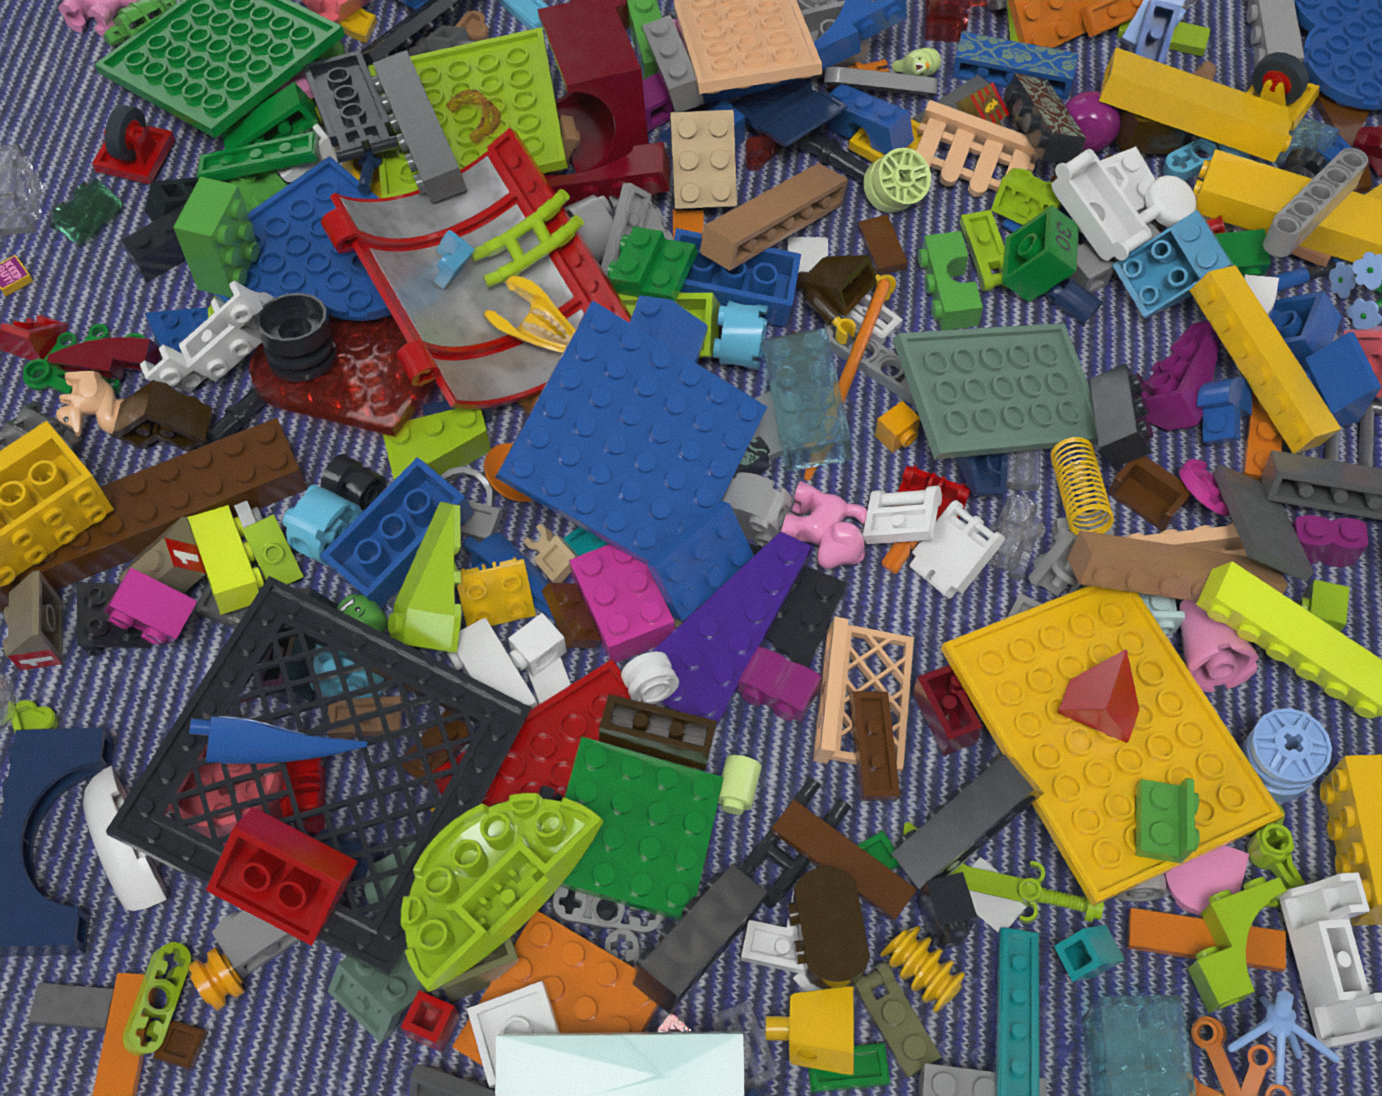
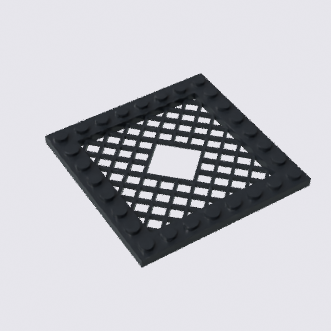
M269 576L106 829V833L108 836L208 886L225 847L222 844L226 843L230 834L217 837L212 819L234 813L238 822L242 818L241 810L262 805L263 812L271 816L268 802L289 796L294 815L278 819L285 824L296 822L298 830L306 834L302 820L323 814L328 833L312 838L320 842L331 839L333 849L339 852L341 851L337 837L357 831L363 850L347 854V856L354 860L365 857L371 875L352 882L348 881L344 891L347 893L351 909L337 903L316 941L389 977L407 944L405 930L401 926V908L403 897L409 896L415 879L414 866L430 842L447 825L483 802L532 707ZM283 627L289 630L280 633ZM298 636L303 652L283 658L278 641ZM305 639L321 646V648L309 651ZM273 645L277 659L261 663ZM331 653L336 669L316 674L311 658ZM339 656L355 664L342 667ZM305 660L310 676L289 681L285 665ZM279 667L284 683L263 689L259 672ZM364 669L369 686L349 691L344 674ZM372 672L389 681L375 684ZM338 676L343 693L323 699L318 682ZM254 677L257 691L241 695L251 678ZM313 684L317 700L297 706L292 689ZM397 686L402 703L383 708L378 691ZM405 689L421 696V698L408 701ZM286 691L291 708L270 713L266 696ZM372 693L377 710L357 715L352 698ZM260 698L265 715L251 718L253 720L274 725L273 720L294 715L298 732L308 735H317L353 724L358 740L367 741V747L387 741L392 759L372 764L367 747L361 748L374 791L300 813L285 762L261 770L257 769L256 764H250L252 772L233 778L230 777L227 764H221L225 780L203 786L198 768L218 762L206 763V758L201 759L207 750L209 736L189 734L191 718L211 720L212 715L228 717L233 707L236 717L243 718L239 703ZM346 700L351 717L331 723L326 705ZM430 703L435 720L416 725L411 708ZM438 705L455 714L441 717ZM320 707L325 725L304 730L299 713ZM405 710L410 727L390 732L385 715ZM379 717L384 734L364 740L359 722ZM463 719L469 736L450 742L444 724ZM471 722L479 725L476 734L474 733ZM438 726L443 744L424 749L419 732ZM413 734L418 751L398 757L393 739ZM470 743L459 765H457L452 748ZM446 750L451 768L432 774L427 756ZM420 758L426 776L406 781L401 763ZM395 766L400 783L380 789L374 771ZM282 772L286 790L265 795L260 777ZM194 773L197 788L181 792L191 774ZM453 775L440 798L435 780ZM254 779L259 798L238 803L233 785ZM428 783L434 801L414 806L408 788ZM227 787L232 805L210 812L205 793ZM402 790L408 808L388 814L382 796ZM200 795L204 814L182 820L177 801ZM376 798L381 817L361 822L356 804ZM171 806H173L176 821L166 816ZM350 806L355 824L334 830L329 812ZM435 808L422 831L416 813ZM410 815L416 834L395 839L390 821ZM207 821L211 839L187 826ZM384 823L390 842L369 848L363 829ZM417 841L403 865L398 846ZM392 848L397 868L377 873L371 855ZM398 875L385 899L379 880ZM373 883L379 902L358 908L352 889ZM380 909L374 921L362 915Z

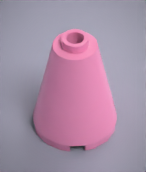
M1183 600L1179 609L1185 613V620L1181 623L1184 663L1202 691L1216 692L1214 686L1223 684L1226 685L1227 689H1230L1247 681L1258 668L1256 661L1259 659L1256 650L1248 641L1240 638L1236 633L1237 631L1225 623L1211 619L1205 610L1196 605L1197 601Z

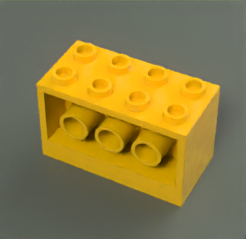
M47 420L0 451V587L10 584L16 576L32 565L42 562L51 552L63 544L71 542L76 535L92 524L102 521L108 513L114 510L93 475Z

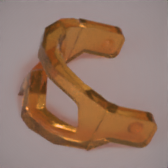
M467 89L461 91L446 104L451 112H456L463 104L482 105L480 124L469 135L474 143H479L486 135L493 134L500 124L501 113L498 108L477 90ZM489 110H491L493 114V119L491 123L489 121Z

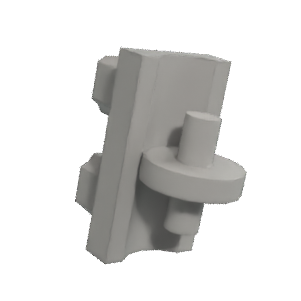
M1063 528L1054 537L1055 545L1048 553L1040 554L1033 563L1035 569L1028 577L1032 584L1042 586L1058 596L1067 584L1076 585L1078 583L1067 560L1077 538L1075 533Z

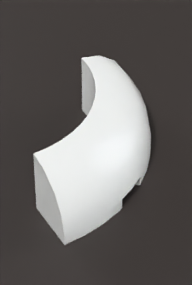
M110 766L94 776L85 789L83 809L86 822L102 866L124 909L130 911L146 909L166 900L165 884L150 856L108 836L106 833V829L128 797L116 772Z

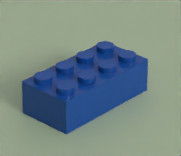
M676 228L674 240L693 243L698 250L680 293L713 292L722 306H727L729 300L743 305H767V315L761 314L762 318L767 319V324L787 327L794 300L801 259L800 253L769 247L729 271L700 253L701 233Z
M417 457L319 556L359 595L365 596L369 601L376 602L382 609L401 589L439 502L460 505V528L472 517L474 511L463 494Z

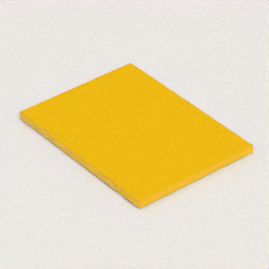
M1089 585L945 642L941 647V651L1002 754L1015 758L1044 792L1032 805L1092 907L1258 831L1268 823H1275L1285 816L1137 592ZM1125 649L1128 652L1140 709L1128 743L1057 713L1067 684L1072 678ZM1185 778L1194 779V792L1199 795V807L1195 815V828L1200 833L1197 850L1192 852L1181 864L1136 856V785L1141 779L1180 785Z

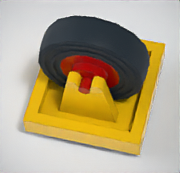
M1274 52L1267 54L1255 66L1252 74V86L1247 93L1288 107L1289 120L1292 121L1290 131H1294L1318 97L1320 86L1308 83V71L1298 58L1285 52Z

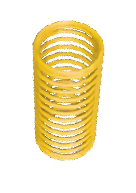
M1082 437L1064 439L1053 447L1050 457L1069 529L1078 536V531L1082 529L1074 525L1082 527L1095 526L1109 517L1103 526L1091 530H1082L1088 532L1096 531L1095 533L1104 534L1112 527L1114 516L1095 456L1094 447L1089 440ZM1071 442H1082V443H1084V444H1074V445H1071V446H1067V447H1065L1064 449H1062L1061 451H1059V452L1057 453V455L1055 456V454H1056V452L1059 450V448L1062 447L1063 445L1067 444V443H1071ZM1084 447L1090 450H1073L1062 455L1057 460L1058 456L1069 448ZM1075 452H1085V453H1088V454H1089V455H1076V456H1072V457H1069L1068 459L1064 460L1061 464H1059V462H1060L1065 456H1067V455H1069V454H1071V453H1075ZM1078 457L1087 458L1086 460H1078L1075 462H1071L1066 466H1063L1064 463L1071 459ZM1088 479H1093L1091 482H1084ZM1091 490H1096V491L1093 492V493H1087V492H1089V491H1091ZM1075 494H1082L1078 497H1073ZM1089 498V499H1086V500H1082V501H1080V502H1075L1076 500ZM1093 501H1099L1096 504H1089ZM1089 504V505L1083 506V507H1081V508H1077V506H1079V505ZM1092 509H1097V510L1092 511V512H1089V513H1082V512H1084V511H1088V510H1092ZM1100 510H1103V512H1102L1101 514H1099V515H1097V516H1095V517H1093V518H1087V519L1076 518L1078 515H1079V516L1092 515V514H1094V513H1096V512H1098V511H1100ZM1105 512H1107L1106 516H1105L1102 520H1100V521H1098V522H1096V523H1092V524H1079V523H1077V522H1074V520H1076V521H1091V520H1095V519L1101 517Z

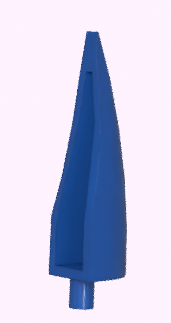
M500 532L494 533L480 543L470 535L463 541L462 546L472 554V568L479 567V570H482L481 564H485L486 569L493 568L492 562H496L497 567L500 566L499 562L512 560L513 557H516L517 560L524 559L534 608L555 622L542 593L543 588L548 584L547 580Z
M212 715L211 720L191 718L189 734L209 736L206 763L272 764L326 757L367 747V741L308 735L253 719Z

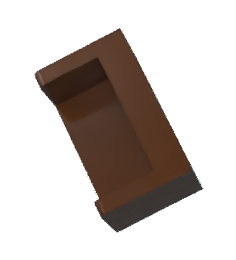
M1143 456L1128 462L1115 476L1108 495L1163 532L1187 506L1192 493L1187 489L1182 480L1148 457Z

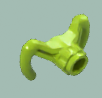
M1277 803V805L1279 806V808L1281 809V811H1282L1283 814L1285 815V812H1284L1282 806H1281L1279 803ZM1284 816L1279 821L1268 823L1257 831L1247 844V853H1249V859L1254 865L1260 869L1271 870L1277 878L1280 877L1286 890L1304 886L1306 882L1293 864L1291 853L1294 850L1295 844L1293 843L1291 832L1282 826L1285 819ZM1278 899L1275 903L1266 907H1281L1280 900Z

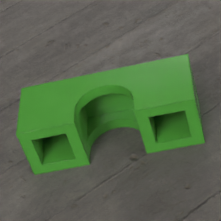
M627 0L628 26L633 45H637L642 79L645 80L658 73V70L650 54L642 25L662 17L657 0Z
M962 231L925 235L922 249H918L920 268H925L926 272L924 277L925 289L927 293L932 294L933 298L931 301L932 316L934 319H938L941 331L979 326L983 310L976 281L960 283L951 278L964 275L966 270L968 252Z

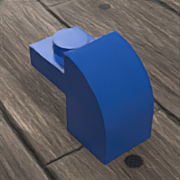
M1235 377L1206 382L1201 386L1197 397V407L1203 410L1204 443L1213 445L1241 440L1240 417L1252 415V389L1246 379Z

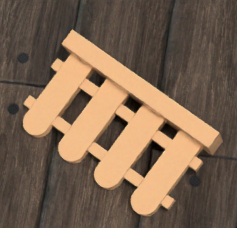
M932 100L928 102L917 132L922 134L917 150L912 149L926 160L929 168L932 167L941 171L939 179L943 185L953 186L958 178L970 181L968 191L975 197L983 196L987 188L998 192L1001 181L991 178L997 162L1008 166L1006 174L1012 168H1022L1032 173L1039 157L1025 134ZM940 141L951 145L946 160L934 157ZM968 152L980 156L974 171L963 167Z

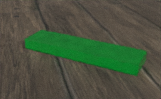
M316 131L202 154L199 156L197 179L205 177L223 181L318 161L320 139Z

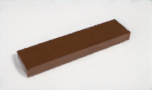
M796 800L790 803L771 829L772 833L818 867H836L851 875L856 881L858 896L892 922H895L917 891L915 887Z

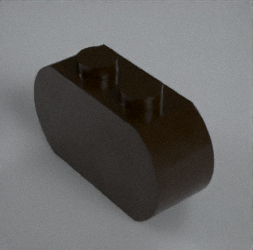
M823 866L814 868L799 879L794 889L792 903H787L790 927L797 926L799 940L793 941L796 964H803L805 977L820 989L852 987L864 975L870 959L856 881L847 872L836 867Z

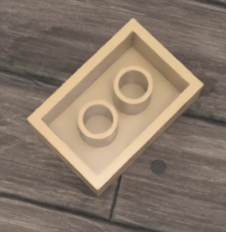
M733 110L670 113L674 208L737 206Z

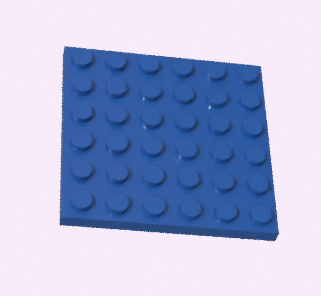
M592 301L495 478L647 565V563L722 500L767 406L605 307Z

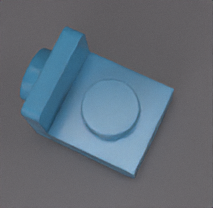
M451 230L445 233L436 249L442 258L436 266L440 271L434 282L442 289H445L464 269L475 251L464 239Z

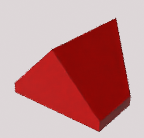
M37 315L36 322L28 317L27 322L15 320L13 325L1 323L0 350L31 361L34 359L44 360L57 344L59 335L67 331L68 324L43 315Z
M1127 649L1072 678L1067 684L1057 713L1128 743L1140 709Z

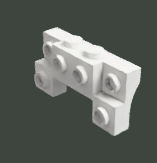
M236 281L231 282L229 286L234 296L226 303L216 298L210 302L215 313L179 344L182 353L163 344L159 348L163 359L156 366L145 360L140 364L146 380L164 382L170 385L171 388L177 386L189 393L206 378L217 382L262 342L256 325L257 314L263 309V305L274 297L266 292L252 291Z
M1359 872L1339 873L1318 882L1288 889L1279 900L1317 1040L1330 1049L1362 1041L1381 1039L1382 992L1370 994L1349 918L1370 911Z

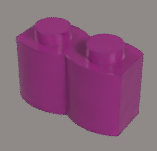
M1306 515L1296 518L1292 524L1310 565L1321 562L1332 567H1349L1357 562L1368 546L1367 525L1357 519L1338 518L1330 521L1324 517Z
M758 646L738 680V691L741 693L742 698L752 705L760 706V704L770 706L779 718L786 721L794 719L802 722L821 688L822 676L801 664L790 662L776 652Z

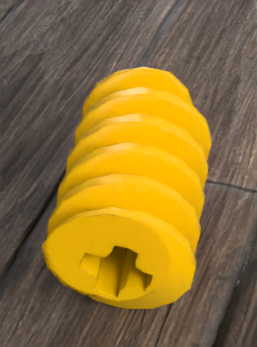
M917 925L900 933L881 952L880 957L893 953L889 966L896 968L904 965L900 972V978L906 980L915 976L911 989L916 992L926 988L922 1001L929 1003L937 999L933 1012L937 1014L960 992L965 973L962 971L952 976L950 971L954 961L951 959L940 964L938 961L943 950L939 948L929 953L927 949L932 939L927 937L918 941L916 938L921 927Z

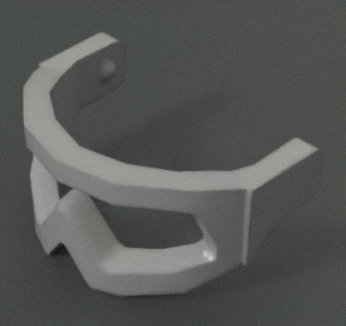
M463 466L451 468L440 475L448 483L465 475L476 478L482 482L486 489V505L494 507L495 490L489 481L477 470Z

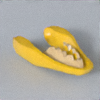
M510 276L505 283L510 291H514L530 303L528 314L517 328H514L495 311L486 310L483 313L484 319L499 331L520 341L563 353L575 332L574 327L560 313L547 294L533 281L519 276Z

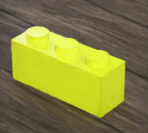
M228 505L187 517L220 615L250 606L259 592L258 589L262 588L264 583L259 568H251L250 562L255 561L249 543H242L240 537L245 535L241 529L243 526L239 517H232Z

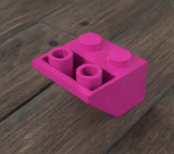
M130 567L106 606L104 613L110 615L108 621L125 630L132 626L143 632L141 635L143 639L161 646L162 643L170 644L177 639L197 601Z

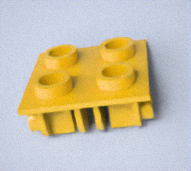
M513 557L512 560L499 562L500 566L497 567L496 562H492L493 568L486 569L485 564H481L482 570H479V567L467 570L461 569V583L457 585L467 627L483 618L487 619L490 626L536 616L524 559L517 560L516 557Z

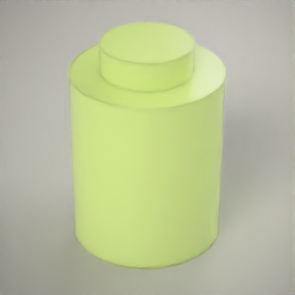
M741 755L726 757L721 776L724 779L718 801L722 805L723 811L741 815L743 811L752 809L762 767L758 761Z

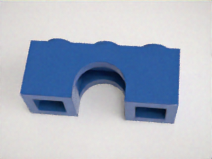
M845 84L839 85L829 94L846 104L848 108L826 122L828 130L850 138L862 127L869 136L871 148L884 154L897 148H906L914 141L910 112Z

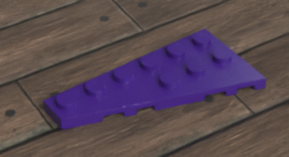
M780 531L652 651L663 652L667 655L671 663V669L675 671L679 680V685L675 692L665 700L658 702V704L668 709L716 720V729L718 728L738 690V680L757 647H761L812 551L811 545Z

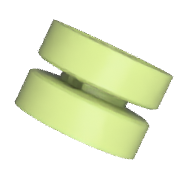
M897 148L872 163L864 176V191L868 200L875 208L885 213L900 212L920 201L927 194L931 185V172L926 160L918 152L909 148Z

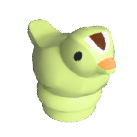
M933 48L916 49L908 53L903 59L893 62L892 68L895 72L927 77L934 74L940 68L941 57L938 51Z

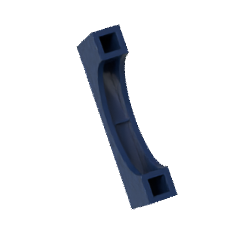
M104 727L16 730L14 743H11L8 749L10 768L8 777L4 779L2 785L4 805L3 811L0 812V957L86 955L91 917L80 907L61 905L46 898L35 876L33 852L39 827L52 805L70 788L93 778L102 770L111 766L115 741Z

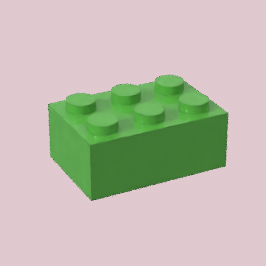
M200 177L173 228L197 289L232 298L234 295L229 284L233 281L241 285L245 284L247 271L251 263L257 260L260 247L256 241L253 225L249 220L246 204L242 199L238 185Z

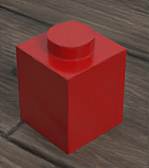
M418 990L401 1025V1029L408 1038L443 1053L460 1015L454 1005Z

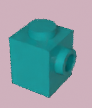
M1107 925L1083 928L1054 946L1072 982L1095 978L1125 961Z

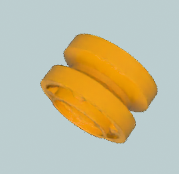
M215 947L207 952L208 962L203 963L196 959L188 965V968L191 972L190 978L201 997L208 1005L211 1004L218 1011L226 1006V996L228 994L238 998L245 993V990L241 984L243 983L241 976L234 970L225 953L222 954Z

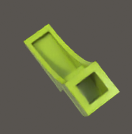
M1264 877L1256 878L1244 884V890L1232 894L1230 890L1221 891L1208 899L1210 904L1201 912L1217 946H1212L1195 955L1197 960L1187 970L1209 1013L1241 1002L1255 992L1246 964L1247 937L1252 922L1259 911L1275 903L1287 892L1280 877L1267 882Z

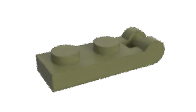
M883 961L874 966L873 972L862 976L852 987L907 1080L919 1073L925 1063L934 1064L940 1061L942 1057L896 982L889 965ZM882 985L887 995L876 1000L872 990Z

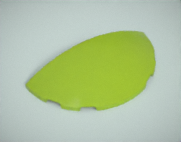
M522 793L510 795L509 801L490 807L480 804L447 825L430 842L414 866L415 879L409 896L403 897L401 908V926L405 930L408 947L405 950V954L416 977L426 990L431 992L461 975L492 953L520 929L552 896L579 862L603 824L602 818L590 809L567 798L557 801L543 799L538 793Z

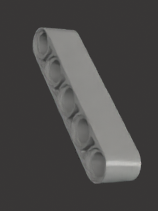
M1346 148L1320 171L1274 217L1263 242L1265 251L1275 257L1290 255L1356 188L1368 163L1366 154L1355 148Z

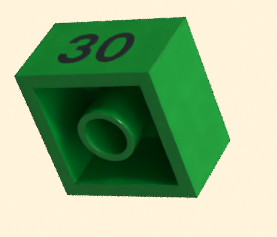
M1051 205L1007 236L1005 240L1002 283L1030 302L1036 297L1047 293L1050 288L1062 280L1071 277L1077 270L1079 232L1077 224Z

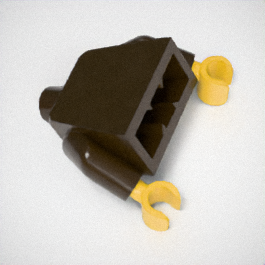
M870 255L826 256L809 272L800 271L798 273L796 287L798 290H803L808 306L814 309L828 325L833 324L836 327V341L840 344H846L848 339L847 333L854 337L856 325L853 320L848 318L841 319L839 316H846L881 279H887L890 282V289L885 299L889 300L891 293L895 290L896 280L891 275H878L879 271L873 267Z

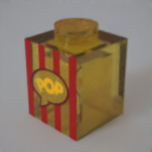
M993 82L956 102L959 111L1002 126L1000 120L1010 115Z

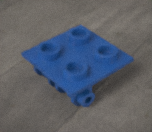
M208 307L147 312L145 316L158 342V346L161 347L164 344L182 353L179 344L208 319Z

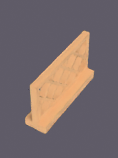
M834 617L826 632L813 761L827 764L829 760L857 765L856 753L840 751L841 738L849 732L853 734L852 720L845 713L844 706L850 701L849 696L853 691H865L872 685L877 691H887L880 683V680L892 673L901 684L900 691L893 696L889 694L890 708L898 717L897 724L892 728L893 732L897 730L896 738L894 737L897 770L900 773L904 766L914 637L848 625L849 619ZM851 636L864 639L872 649L859 657L851 647ZM888 644L904 646L903 658L895 664L882 649ZM875 653L887 667L886 670L877 676L864 663L866 659ZM849 657H850V658L852 659V661H853V662L850 663V664H849ZM901 665H902V672L898 669V667H900ZM856 666L869 681L858 689L847 678L848 672ZM846 690L850 693L847 697H845ZM843 723H844L847 728H845V729L842 731V726H843Z

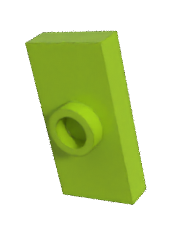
M274 514L241 528L266 580L271 576L285 584H290L304 577Z

